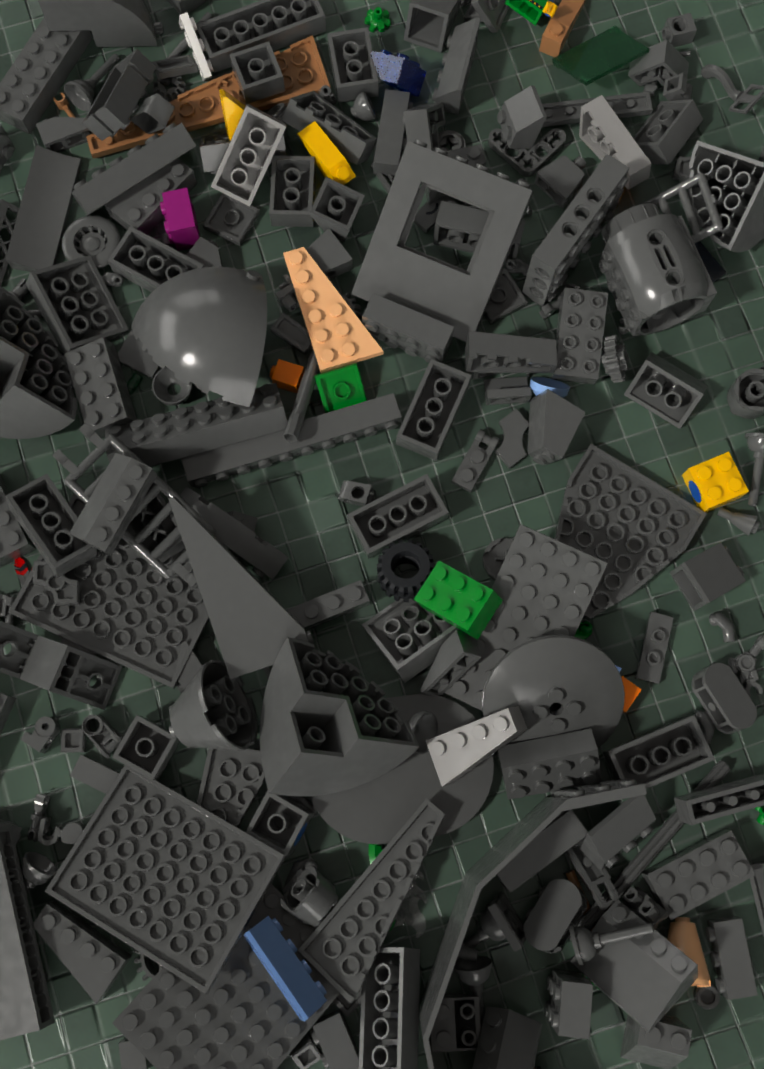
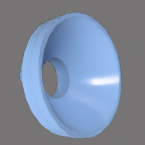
M532 377L530 380V387L535 396L549 389L564 398L570 390L569 385L558 380L545 377Z

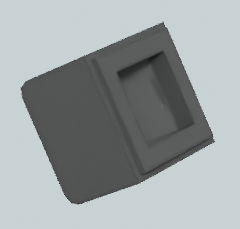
M309 1032L305 1034L290 1052V1056L300 1069H307L321 1059V1052Z

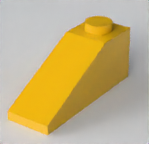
M315 121L297 133L310 155L315 157V163L325 178L328 177L345 185L356 177L345 157Z

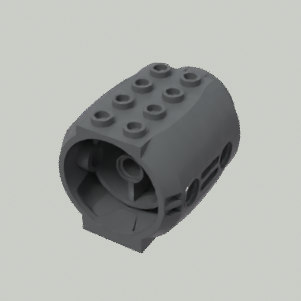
M645 203L619 213L603 227L602 236L606 245L599 260V268L602 273H605L608 289L612 292L616 307L624 318L625 327L628 331L630 330L632 336L639 334L648 335L669 329L707 309L716 296L717 291L682 215L677 217L673 214H660L655 204Z

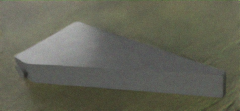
M176 497L168 498L230 679L274 665L276 657L288 637L314 644L311 632H306L304 626Z
M11 826L0 828V1041L39 1031L55 1023Z

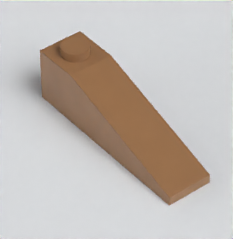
M562 0L558 9L553 18L551 17L542 35L540 52L558 59L586 0Z

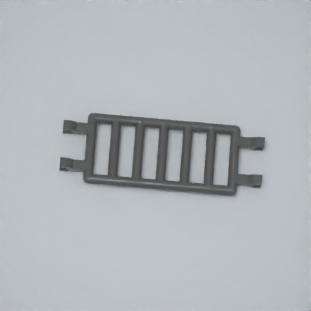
M86 423L79 431L96 448L78 466L59 449L52 455L70 472L64 479L65 485L84 503L88 502L104 472L86 490L76 480L111 446L119 451L121 455L131 457L145 464L115 435L110 434L103 440ZM158 475L153 481L154 486L147 492L132 518L133 520L162 492L168 498L176 497L213 535L215 534L214 527ZM170 502L135 537L127 529L125 530L122 538L165 579H171L177 573L194 590L198 587L196 578L183 567L189 560L186 550L169 568L158 559L181 536L178 526L152 552L142 544L173 512Z

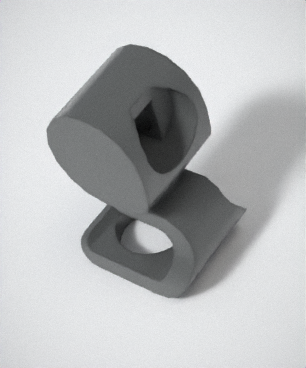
M45 817L40 821L38 840L43 845H53L58 843L61 838L63 843L75 844L86 826L80 822L69 823L63 829L61 826H56L53 835L48 836L52 818Z

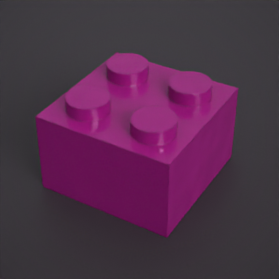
M188 188L163 192V201L160 202V207L165 217L164 226L170 243L175 244L177 251L191 249L200 238V233Z

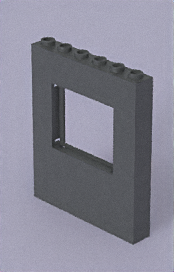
M415 139L414 143L408 141L351 294L370 301L374 293L454 326L453 337L467 342L469 331H478L534 192L529 189L530 184L520 180L515 184L510 182V177L497 172L495 176L488 173L489 168L480 164H477L476 167L468 165L469 160L456 155V158L452 159L447 157V151L437 147L435 151L427 149L428 144ZM427 187L490 212L467 271L405 246Z

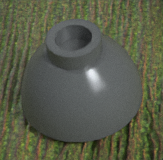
M364 91L361 92L354 100L353 107L350 108L355 120L358 118L363 121L375 120L377 114L368 94Z

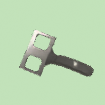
M708 64L701 70L703 78H717L721 82L728 96L734 101L729 107L731 112L747 114L764 95V86L750 84L745 91H738L727 73L716 65ZM752 89L762 90L758 95H749ZM742 102L749 103L745 109L736 108Z

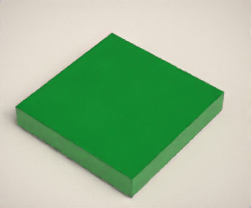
M357 363L314 375L325 413L367 401Z

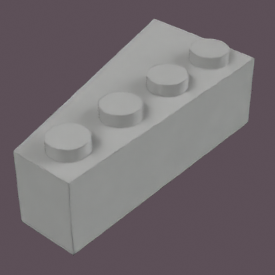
M603 95L581 106L579 137L601 161L608 154L629 167L626 175L629 179L625 185L628 190L648 179L651 169L650 159L641 150Z
M519 706L504 709L426 740L442 787L458 781L460 777L470 772L479 763L492 756L498 749L527 730Z

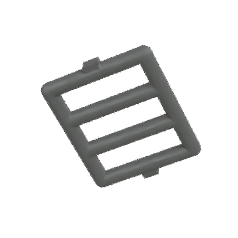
M698 173L642 203L659 204L662 214H672L667 199L679 194L693 234L691 237L694 243L721 231L723 228L716 207L718 201L716 196L711 193L704 173ZM696 184H699L713 224L703 230H700L687 193V189Z

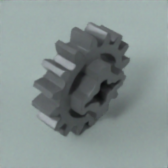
M617 334L606 336L604 340L605 347L602 348L601 356L605 373L609 374V376L611 375L613 383L624 382L626 377L625 370H629V358L625 344L620 343Z

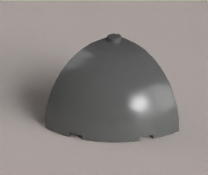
M697 140L689 163L690 178L698 173L705 174L711 193L716 196L718 201L716 207L723 224L721 231L709 237L730 251L736 253L747 251L764 238V162ZM699 184L688 188V195L700 227L705 229L713 225Z

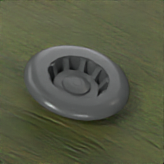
M96 215L84 216L75 220L66 229L62 239V250L68 261L90 255L97 269H100L109 264L107 260L121 241V236L117 227L110 220Z

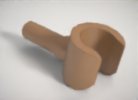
M60 93L62 96L60 101L53 97L59 110H64L69 117H75L69 108V102L64 93Z

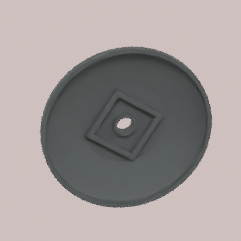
M567 635L538 637L513 648L492 669L483 691V717L510 707L519 706L527 730L506 745L591 728L597 748H599L612 735L621 719L625 698L624 685L613 661L594 644ZM553 703L562 704L561 708L557 711L549 709Z

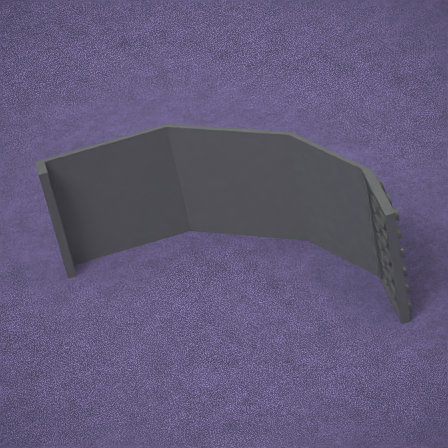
M636 779L604 780L594 785L573 787V790L561 789L551 791V796L545 797L465 873L419 1002V1017L428 1069H435L429 1037L481 889L562 811L646 795L645 784L636 783Z

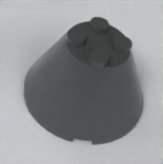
M211 660L203 664L175 703L169 707L171 722L169 732L171 736L175 739L178 738L188 748L243 751L254 744L258 734L257 714L252 698L247 699L242 688L245 684L240 676L230 679L225 663L220 660Z

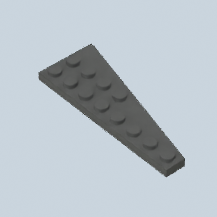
M427 798L298 949L349 1003H353L446 816Z

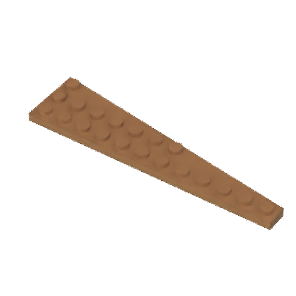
M313 35L290 45V48L287 50L274 52L284 78L285 92L249 103V105L265 111L278 103H289L290 98L311 91H315L318 94V90L324 85L330 87ZM234 72L224 74L178 95L177 99L170 101L169 103L175 109L166 127L174 122L176 125L183 123L186 130L190 132L225 122L219 93L220 89H224L246 106L247 104ZM131 121L124 130L120 128L112 138L109 136L102 141L94 133L86 136L94 159L130 149L137 145H144V142L157 133L159 137L163 135L162 131L164 129L148 134Z

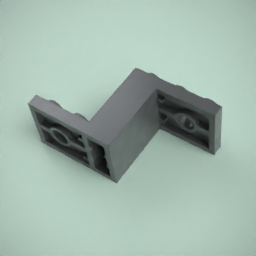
M0 621L1 673L103 710L106 709L122 666ZM10 643L11 651L4 655L3 648L6 644ZM96 675V683L90 686V679Z

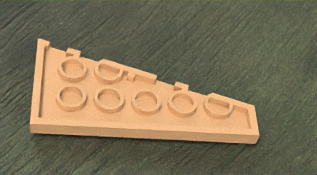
M301 247L284 252V259L320 373L384 355V351L307 250Z

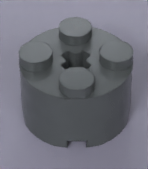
M754 368L745 371L730 386L727 393V402L732 414L745 419H755L764 415L763 369Z
M306 866L308 869L304 871L301 868L298 869L286 881L283 887L285 892L284 899L280 897V904L283 909L303 924L317 927L329 910L337 904L339 896L336 894L335 885L314 867Z

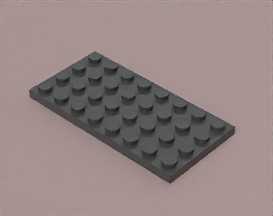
M520 524L491 588L503 601L478 640L475 639L482 657L445 693L482 711L485 683L492 669L505 654L518 645L538 637L548 635L575 636L608 562Z

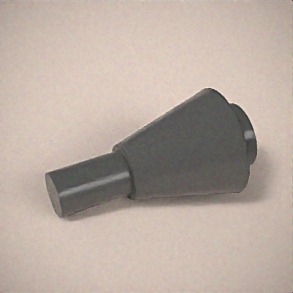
M722 507L717 514L729 520L747 536H749L750 532L755 534L760 525L756 515L733 513Z

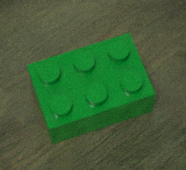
M441 561L437 562L414 598L425 610L477 640L503 601L494 590Z

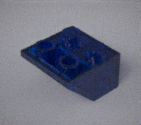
M382 49L381 52H371V57L380 80L398 91L410 92V95L419 97L426 71L420 68L419 63L409 60V56L397 53V56H394L393 53Z

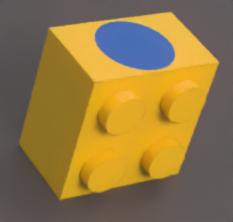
M730 452L690 467L682 474L697 507L706 513L740 499L749 492Z

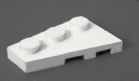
M187 12L179 15L181 30L185 29L186 42L193 49L192 55L195 63L198 65L203 81L209 80L212 77L211 72H214L210 60H206L203 54L206 50L202 39H198L196 36L197 26L193 17L189 18Z

